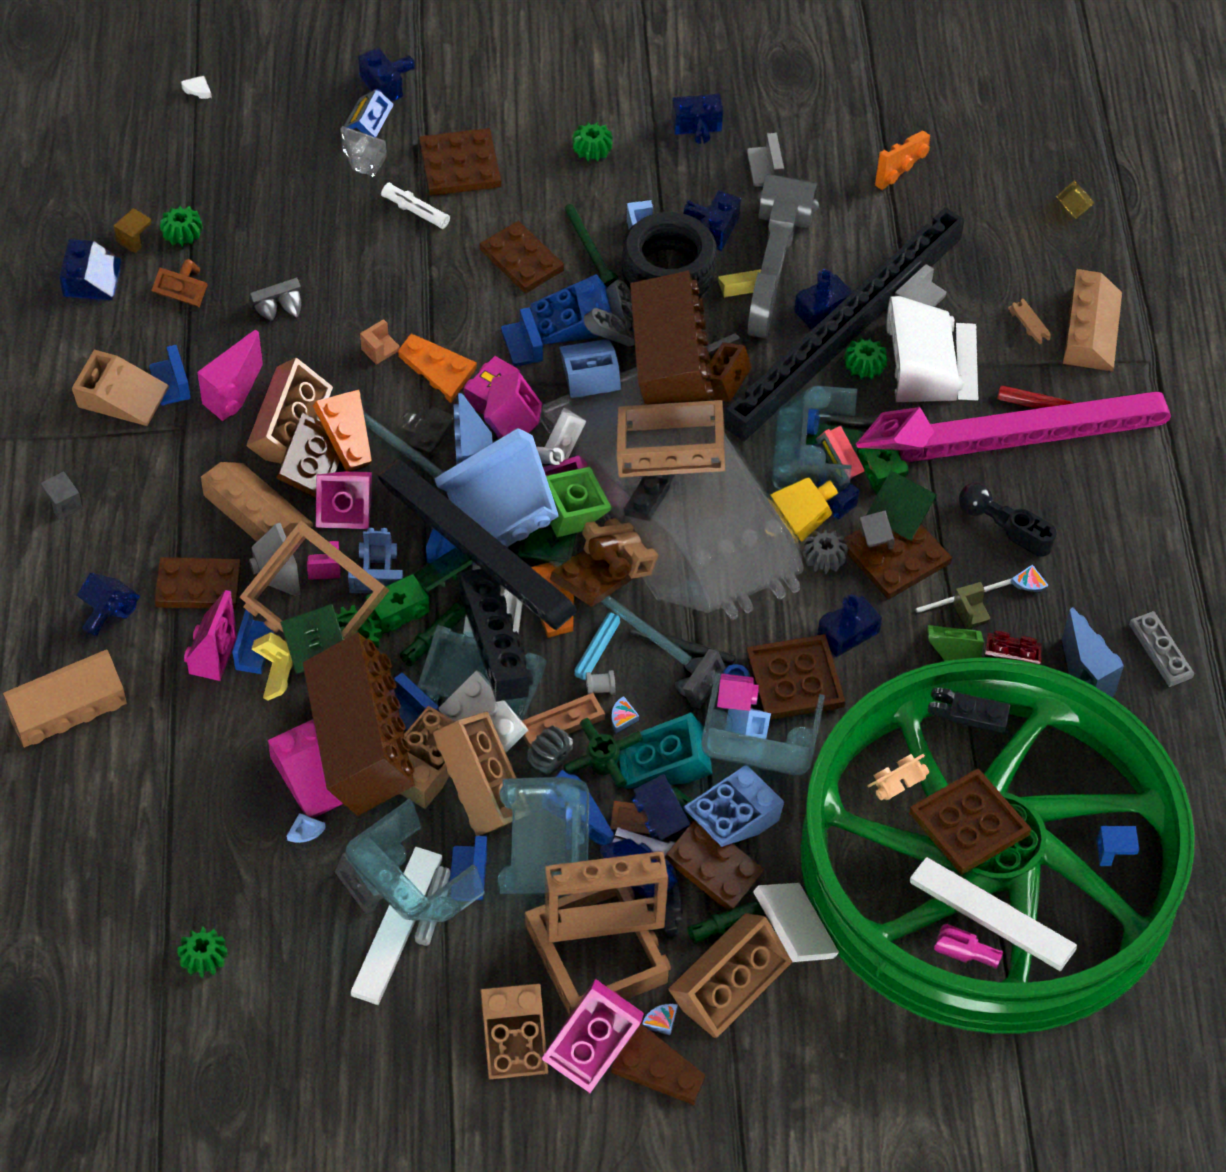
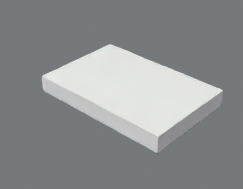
M800 883L759 885L753 891L792 962L834 959L839 951Z

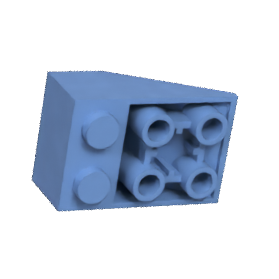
M609 339L559 347L571 398L621 390L619 365L615 350Z
M458 393L459 404H454L455 440H457L455 441L456 465L492 444L491 431L462 393Z
M1072 607L1069 610L1062 636L1068 672L1070 675L1095 686L1112 697L1116 693L1124 665L1120 657L1106 646L1102 636L1093 631L1083 615H1079Z
M745 765L685 805L684 810L723 847L757 836L780 820L784 801L749 766Z

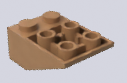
M94 350L74 383L72 391L79 408L148 426L169 385L119 356Z
M429 705L404 734L410 747L408 752L409 760L412 762L415 770L413 773L415 786L400 793L424 809L442 790L449 778L446 763L436 746L433 732L455 722Z
M540 984L480 989L489 1080L548 1074V1064L541 1059L546 1052Z

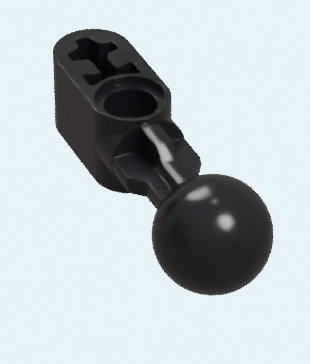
M970 483L961 490L959 504L965 513L972 516H979L985 513L994 519L995 524L1004 528L1007 537L1011 541L1034 555L1046 556L1051 552L1057 535L1056 528L1052 524L1026 509L1014 510L1009 506L997 504L992 501L991 491L984 484Z

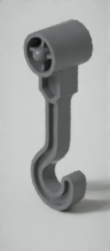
M767 174L765 177L763 190L758 193L757 200L760 203L759 220L769 222L768 243L761 272H758L754 286L748 321V336L765 339L768 337L786 250L792 245L796 226L809 229L813 212L819 209V202L816 200L817 182Z

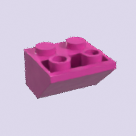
M520 372L493 377L490 389L488 390L486 409L484 410L485 422L490 425L498 439H501L517 428L529 433L539 424L542 402Z

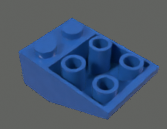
M597 274L530 304L543 344L599 337V335L587 329L583 320L584 315L594 308L612 314L606 292L607 287Z

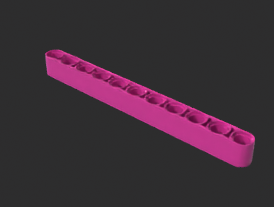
M1150 392L930 424L934 433L928 439L926 446L919 450L908 449L899 450L902 460L913 462L1159 426L1168 422L1171 414L1164 395L1161 392Z

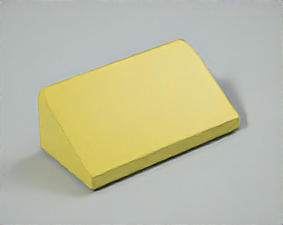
M761 269L718 276L723 297L753 293L757 274L761 272Z

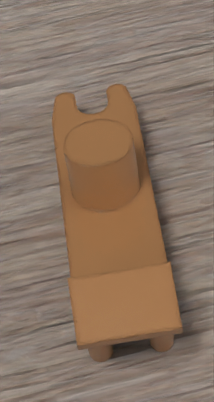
M1021 299L1019 303L1014 302L1012 306L1008 307L1012 316L1016 315L1025 326L1026 333L1032 336L1039 344H1042V337L1050 340L1051 334L1024 299Z

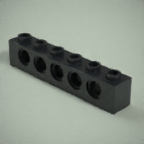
M482 569L459 572V595L495 701L529 697V685H533L532 671L530 668L526 669V655L524 650L519 649V635L517 631L513 632L512 615L506 612V598L504 595H500V584Z

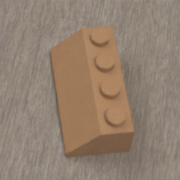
M1076 270L1071 294L1063 364L1113 372L1122 292L1100 272Z
M297 358L277 366L246 446L266 461L282 463L298 418L304 413L320 421L313 405L318 400L329 398L333 386Z
M220 462L201 476L204 496L256 541L262 538L277 523H281L286 538L300 521H303L310 528L313 526V523L243 463Z
M107 649L3 693L11 723L23 747L38 744L45 738L57 733H64L73 726L89 722L101 714L115 711L122 705L127 704L123 686Z
M488 711L458 720L433 732L436 746L443 756L447 772L455 784L458 798L466 810L469 824L475 831L476 836L492 832L531 815V811Z
M745 913L668 990L686 1015L711 1036L717 1038L792 963V960L765 916Z

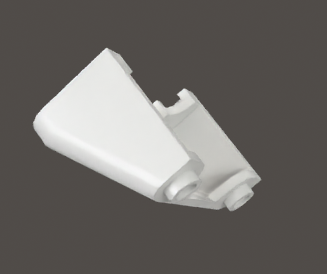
M890 297L886 329L887 333L892 335L896 363L895 378L898 381L897 389H895L896 402L956 401L958 390L963 388L962 375H958L952 337L954 317L949 316L948 311L905 297Z

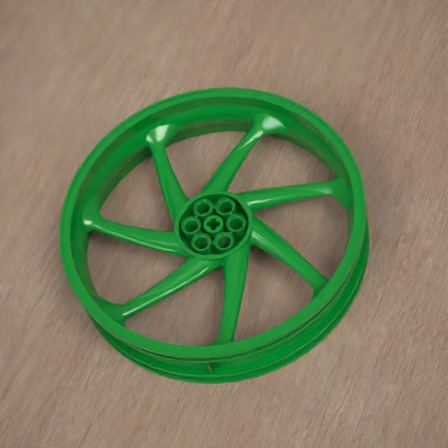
M966 658L926 665L905 672L883 683L858 701L835 725L821 748L809 783L806 815L803 822L800 846L801 872L806 895L839 951L837 955L872 989L898 1006L943 1025L985 1033L1017 1034L1043 1031L1088 1017L1113 1003L1129 991L1145 975L1162 950L1169 936L1176 911L1184 897L1191 876L1195 833L1186 789L1175 765L1152 732L1122 704L1095 686L1047 666L1003 658ZM935 687L950 689L953 693L958 692L1010 704L1008 714L1028 718L995 758L984 775L1029 825L1031 833L1028 837L963 875L959 873L928 835L901 830L856 816L844 809L839 794V779L851 760L868 745L898 727H901L909 752L913 755L914 759L924 754V757L918 761L921 765L925 764L929 770L926 779L920 781L926 798L948 786L929 750L920 726L923 718L935 716L928 712L929 704L938 702L931 697L932 690ZM1047 725H1050L1074 736L1097 751L1128 780L1138 794H1067L1018 797L1007 793V790L1029 748L1040 732ZM1114 812H1136L1146 818L1158 832L1163 850L1160 887L1149 916H1140L1082 859L1045 828L1044 823L1083 815ZM830 826L838 827L922 861L927 857L946 869L954 871L958 876L989 894L996 891L1009 890L1011 907L1037 921L1040 870L1041 865H1046L1095 899L1123 925V938L1118 954L1095 967L1074 975L1028 983L1032 954L1013 943L1009 974L1001 982L969 978L932 966L908 954L892 942L958 911L933 897L891 922L880 924L863 917L843 891L832 870L828 851L827 829ZM1019 844L1026 845L1028 848H1023ZM1001 863H1008L1011 866L1007 867L1002 865Z

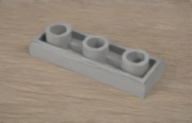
M1154 611L1130 620V627L1169 687L1193 678V670Z

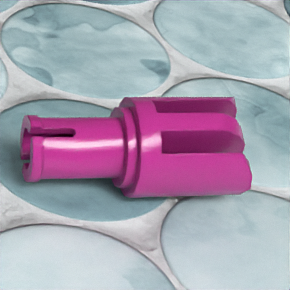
M943 924L935 944V951L964 963L973 959L997 969L1003 953L1002 950L979 943L976 938L977 935L948 924Z

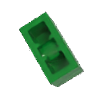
M857 447L856 455L876 495L891 470L905 478L908 475V466L904 460H901L898 450Z
M411 574L386 586L389 592L373 610L375 620L380 621V629L382 634L388 631L399 629L403 624L413 619L422 618L429 612V597L415 576ZM371 594L365 596L366 601L371 596Z

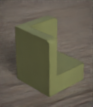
M981 582L958 588L955 592L953 605L966 629L990 621V616L983 604L985 589Z

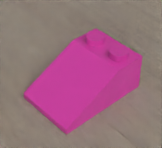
M257 330L252 331L197 372L202 404L222 421L230 415L236 414L243 406L263 365L259 332Z
M225 590L205 613L201 624L196 625L193 634V644L191 647H187L184 656V662L188 665L189 674L218 681L221 680L237 639L231 591Z
M313 719L268 740L270 758L304 815L315 818L343 804L326 788Z
M595 979L541 1059L591 1093L641 1024L644 1013Z

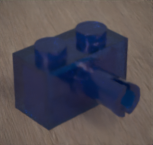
M376 48L358 56L360 77L371 92L378 89L390 102L403 97L402 76L400 74L415 69L414 60L410 55L391 62L380 48Z
M720 94L673 97L672 122L675 135L694 133L695 141L701 144L700 136H702L703 143L705 144L710 140L709 132L722 131L723 107Z
M718 191L708 207L687 201L683 214L702 221L701 223L712 233L717 250L722 251L739 219L741 198Z
M822 270V273L818 272L816 285L803 289L796 295L794 312L812 330L853 292L836 274L833 275L828 270Z
M90 573L76 595L94 608L82 628L88 633L98 636L108 616L112 617L113 615L127 618L133 613L140 595L116 578Z
M848 595V599L844 597L843 606L833 613H826L819 620L817 635H826L830 651L836 658L880 633L882 617L864 596L858 598L855 595Z
M664 774L634 789L636 796L631 799L638 812L644 811L649 821L645 825L652 838L658 836L661 841L690 826Z

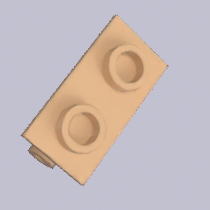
M910 754L898 761L899 768L892 772L887 767L873 775L876 781L870 783L868 787L876 784L878 788L876 790L877 797L880 800H889L905 790L900 782L901 779H903L907 788L921 780H925L929 770L925 764L921 765L918 761L924 757V754L915 759Z

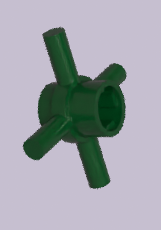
M589 718L583 719L580 725L590 741L587 746L586 755L564 764L565 772L571 774L591 765L593 771L600 775L610 774L617 788L624 787L627 781L618 768L620 751L643 741L641 733L637 731L615 741L608 734H598Z

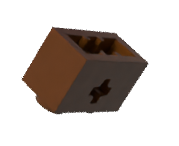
M722 342L709 363L712 379L708 380V382L711 381L714 396L710 397V399L730 402L752 368L745 345Z

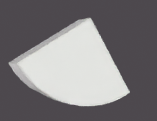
M204 76L181 81L182 89L187 94L197 95L201 99L211 98V92Z

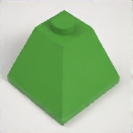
M591 467L546 476L559 517L550 521V525L557 537L581 532L587 522L597 521L611 510L612 507Z
M927 625L928 640L945 661L982 658L984 640L981 631Z

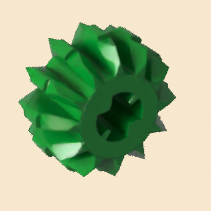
M589 122L585 126L579 125L577 131H574L572 139L574 152L578 154L579 158L586 157L587 161L595 159L598 162L600 157L606 158L607 154L611 152L613 144L611 131H608L606 125L599 126L598 122L594 125H591Z
M181 205L178 209L170 207L169 212L163 213L162 220H160L162 235L165 241L171 242L172 246L180 243L182 247L187 242L192 244L193 239H199L203 228L200 215L197 211H193L190 206L185 209Z
M861 337L857 342L851 341L844 356L846 369L850 370L852 376L858 374L861 380L864 376H868L871 380L874 375L880 376L887 365L886 348L881 347L880 341L872 342L871 337L867 341H864Z
M203 926L200 933H196L191 929L189 932L190 938L182 937L181 946L177 949L181 967L187 968L191 976L198 971L202 979L207 971L215 975V967L223 968L225 964L224 958L228 956L225 939L223 936L218 937L215 929L209 933L206 932V928Z

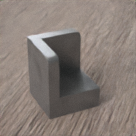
M65 472L41 483L42 488L51 499L54 513L59 520L82 509L79 492Z
M886 511L860 517V529L862 536L866 538L868 547L887 543L889 549L894 548V537Z

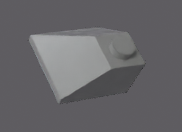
M281 523L275 524L252 546L253 558L249 559L253 574L261 571L285 541L286 535ZM292 555L268 586L297 596L300 595L297 563L294 555Z

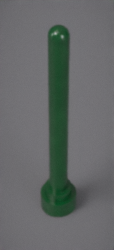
M567 204L565 212L599 272V278L608 287L614 281L619 280L615 272L608 270L574 206Z

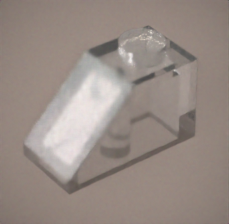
M342 126L340 129L341 146L352 170L374 177L387 158L386 141Z

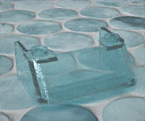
M813 386L778 410L772 470V483L776 488L781 490L805 478H810L816 488L830 480L837 489L838 495H849L852 465L825 463V452L817 446L806 445L809 409H818L820 417H830V414L855 417L857 389Z
M715 673L701 741L703 753L712 759L795 776L807 773L812 765L825 695L819 694L811 729L796 727L789 732L786 743L732 732L733 721L731 716L725 711L714 709L721 674Z
M409 798L352 839L346 847V853L351 864L402 918L415 921L444 922L485 894L477 867L474 864L428 898L399 869L407 856L405 848L400 843L422 828L413 801Z

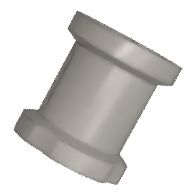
M610 670L607 674L595 675L586 672L587 695L606 692L615 695L614 671Z

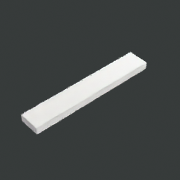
M415 847L352 987L351 996L379 1005L429 892L435 870L442 862L441 854Z
M927 857L910 878L911 884L1059 971L1062 970L1076 951L1077 944Z

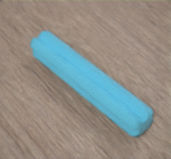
M610 612L604 618L574 669V675L577 678L586 680V672L591 673L620 624V617Z

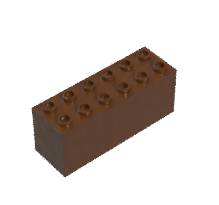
M684 271L630 283L638 384L645 405L710 401V397L714 396L711 381L708 382V380L712 379L709 364L706 365V363H710V357L707 347L704 348L708 346L706 331H702L706 330L707 327L705 317L701 315L705 313L703 300L696 296L699 294L697 280H692L690 271Z
M359 632L303 662L326 788L357 816L415 786L413 779L415 770L408 756L410 747L403 733L405 725L399 714L401 706L394 692L396 683L390 673L389 668L392 667L390 659L385 653L381 654L376 649L374 643L370 639L366 640Z

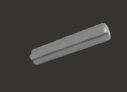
M438 866L435 870L415 934V942L417 944L427 946L431 942L451 876V871L448 868Z

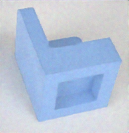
M651 200L627 203L626 220L629 230L635 223L653 214Z
M753 708L750 711L729 709L725 732L744 738L766 741L771 713Z

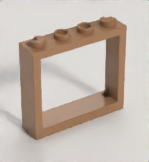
M722 400L618 406L617 463L619 477L725 471ZM710 416H715V420H711ZM627 421H632L633 425H627ZM715 426L716 443L626 449L627 431ZM719 457L720 463H712L711 458ZM631 463L632 468H624V464Z
M300 521L239 598L246 602L243 607L256 617L260 613L266 618L264 624L275 633L279 630L283 632L280 623L283 620L257 601V599L306 538L373 591L342 631L343 638L346 639L358 631L389 592V589L303 521Z
M663 851L545 866V921L549 943L664 928L668 874ZM651 859H657V862L651 863ZM561 871V875H553L552 878V872ZM655 883L654 898L558 910V895ZM654 907V911H648L647 908Z
M631 886L574 893L558 899V910L591 906L614 896H617L620 902L634 900V893ZM544 904L525 912V927L570 1016L583 995L579 997L553 942L549 943L548 933L544 926L546 923ZM652 930L636 931L635 933L653 968L606 986L625 1000L668 983V971L671 970L670 963L665 954H660L657 948L659 946L658 940Z

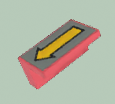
M841 426L833 430L828 429L816 438L840 484L865 471Z

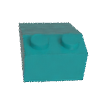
M692 713L641 731L643 741L620 751L621 773L627 781V784L624 786L625 789L639 788L642 785L653 787L685 784L713 774L705 728Z

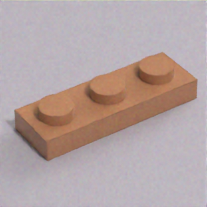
M594 693L522 720V723L528 729L523 738L530 749L531 743L535 741L537 735L539 736L542 733L543 729H548V727L553 725L570 734L582 729L580 722L583 719L589 718L591 723L595 724L605 720V713Z

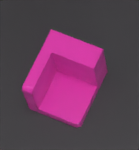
M339 541L329 542L339 550ZM327 554L308 556V580L341 578L340 565Z

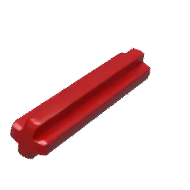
M1003 385L1000 386L998 392V400L1035 409L1073 404L1069 400Z

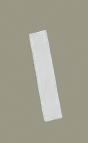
M956 323L958 375H962L963 388L958 390V400H978L976 324Z

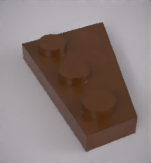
M642 1024L638 1026L617 1055L611 1068V1073L692 1105L695 1104L705 1081L704 1073Z

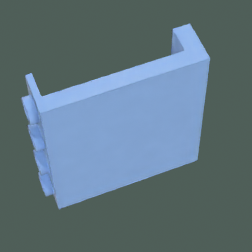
M519 428L434 478L437 487L447 492L448 498L452 503L507 548L514 542L527 538L530 533L538 528L548 526L550 521L559 517L533 436Z

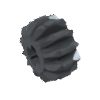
M825 528L821 534L814 530L812 537H807L805 540L803 558H806L807 566H814L815 572L819 569H823L825 574H827L829 569L837 572L839 566H844L848 547L845 544L844 536L837 537L836 530L831 534L827 533Z
M553 725L548 727V729H543L542 733L539 736L537 735L535 741L531 743L532 746L528 750L527 760L537 770L550 774L556 771L561 764H564L565 759L569 757V752L573 749V739L563 729L561 730Z

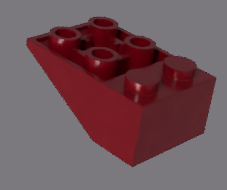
M994 631V634H987L983 658H1003L1040 665L1041 643H1037V639L1021 636V639L1010 637V634L1007 632Z

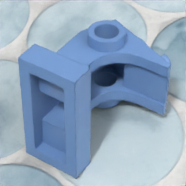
M367 528V532L363 531L364 543H359V558H364L363 569L385 587L403 579V570H391L392 559H397V543H392L391 533L387 532V528H381V531ZM370 563H385L384 570L370 569ZM348 572L349 593H373L370 588Z

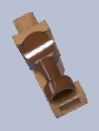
M617 518L606 521L604 527H599L595 521L587 522L582 532L586 539L583 549L587 554H591L594 560L604 559L610 565L609 573L615 580H621L627 575L632 579L652 574L659 555L653 548L646 549L641 543L639 535L633 531L634 527L631 523L621 524Z

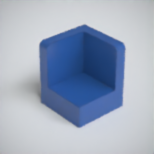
M1101 826L1096 840L1100 866H1111L1115 855L1138 854L1139 845L1136 826Z

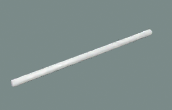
M1011 579L985 586V592L1012 584L1010 582ZM954 597L915 608V611L920 613L954 602Z

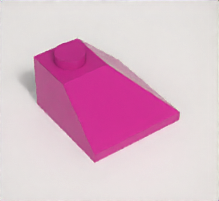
M920 407L882 412L856 445L858 448L919 450L927 445L928 439L932 436L934 430Z
M345 471L317 474L316 527L369 528L372 472Z

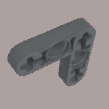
M616 280L606 288L612 314L594 308L584 315L583 320L590 332L631 347L635 344L631 292L623 281Z

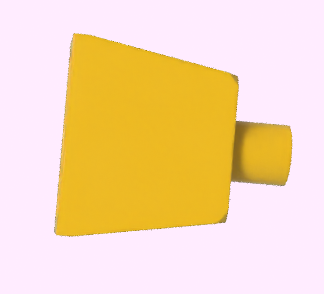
M805 478L771 494V497L802 542L831 516L832 511L826 501L837 495L838 491L830 480L816 488L810 478Z

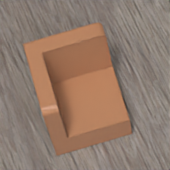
M381 320L360 333L361 350L376 365L397 353L400 349L399 345L388 335V323L385 320Z

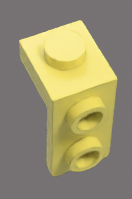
M270 632L254 640L252 646L253 651L272 662L263 698L267 701L281 696L286 691L289 672L293 666L287 642L280 636Z

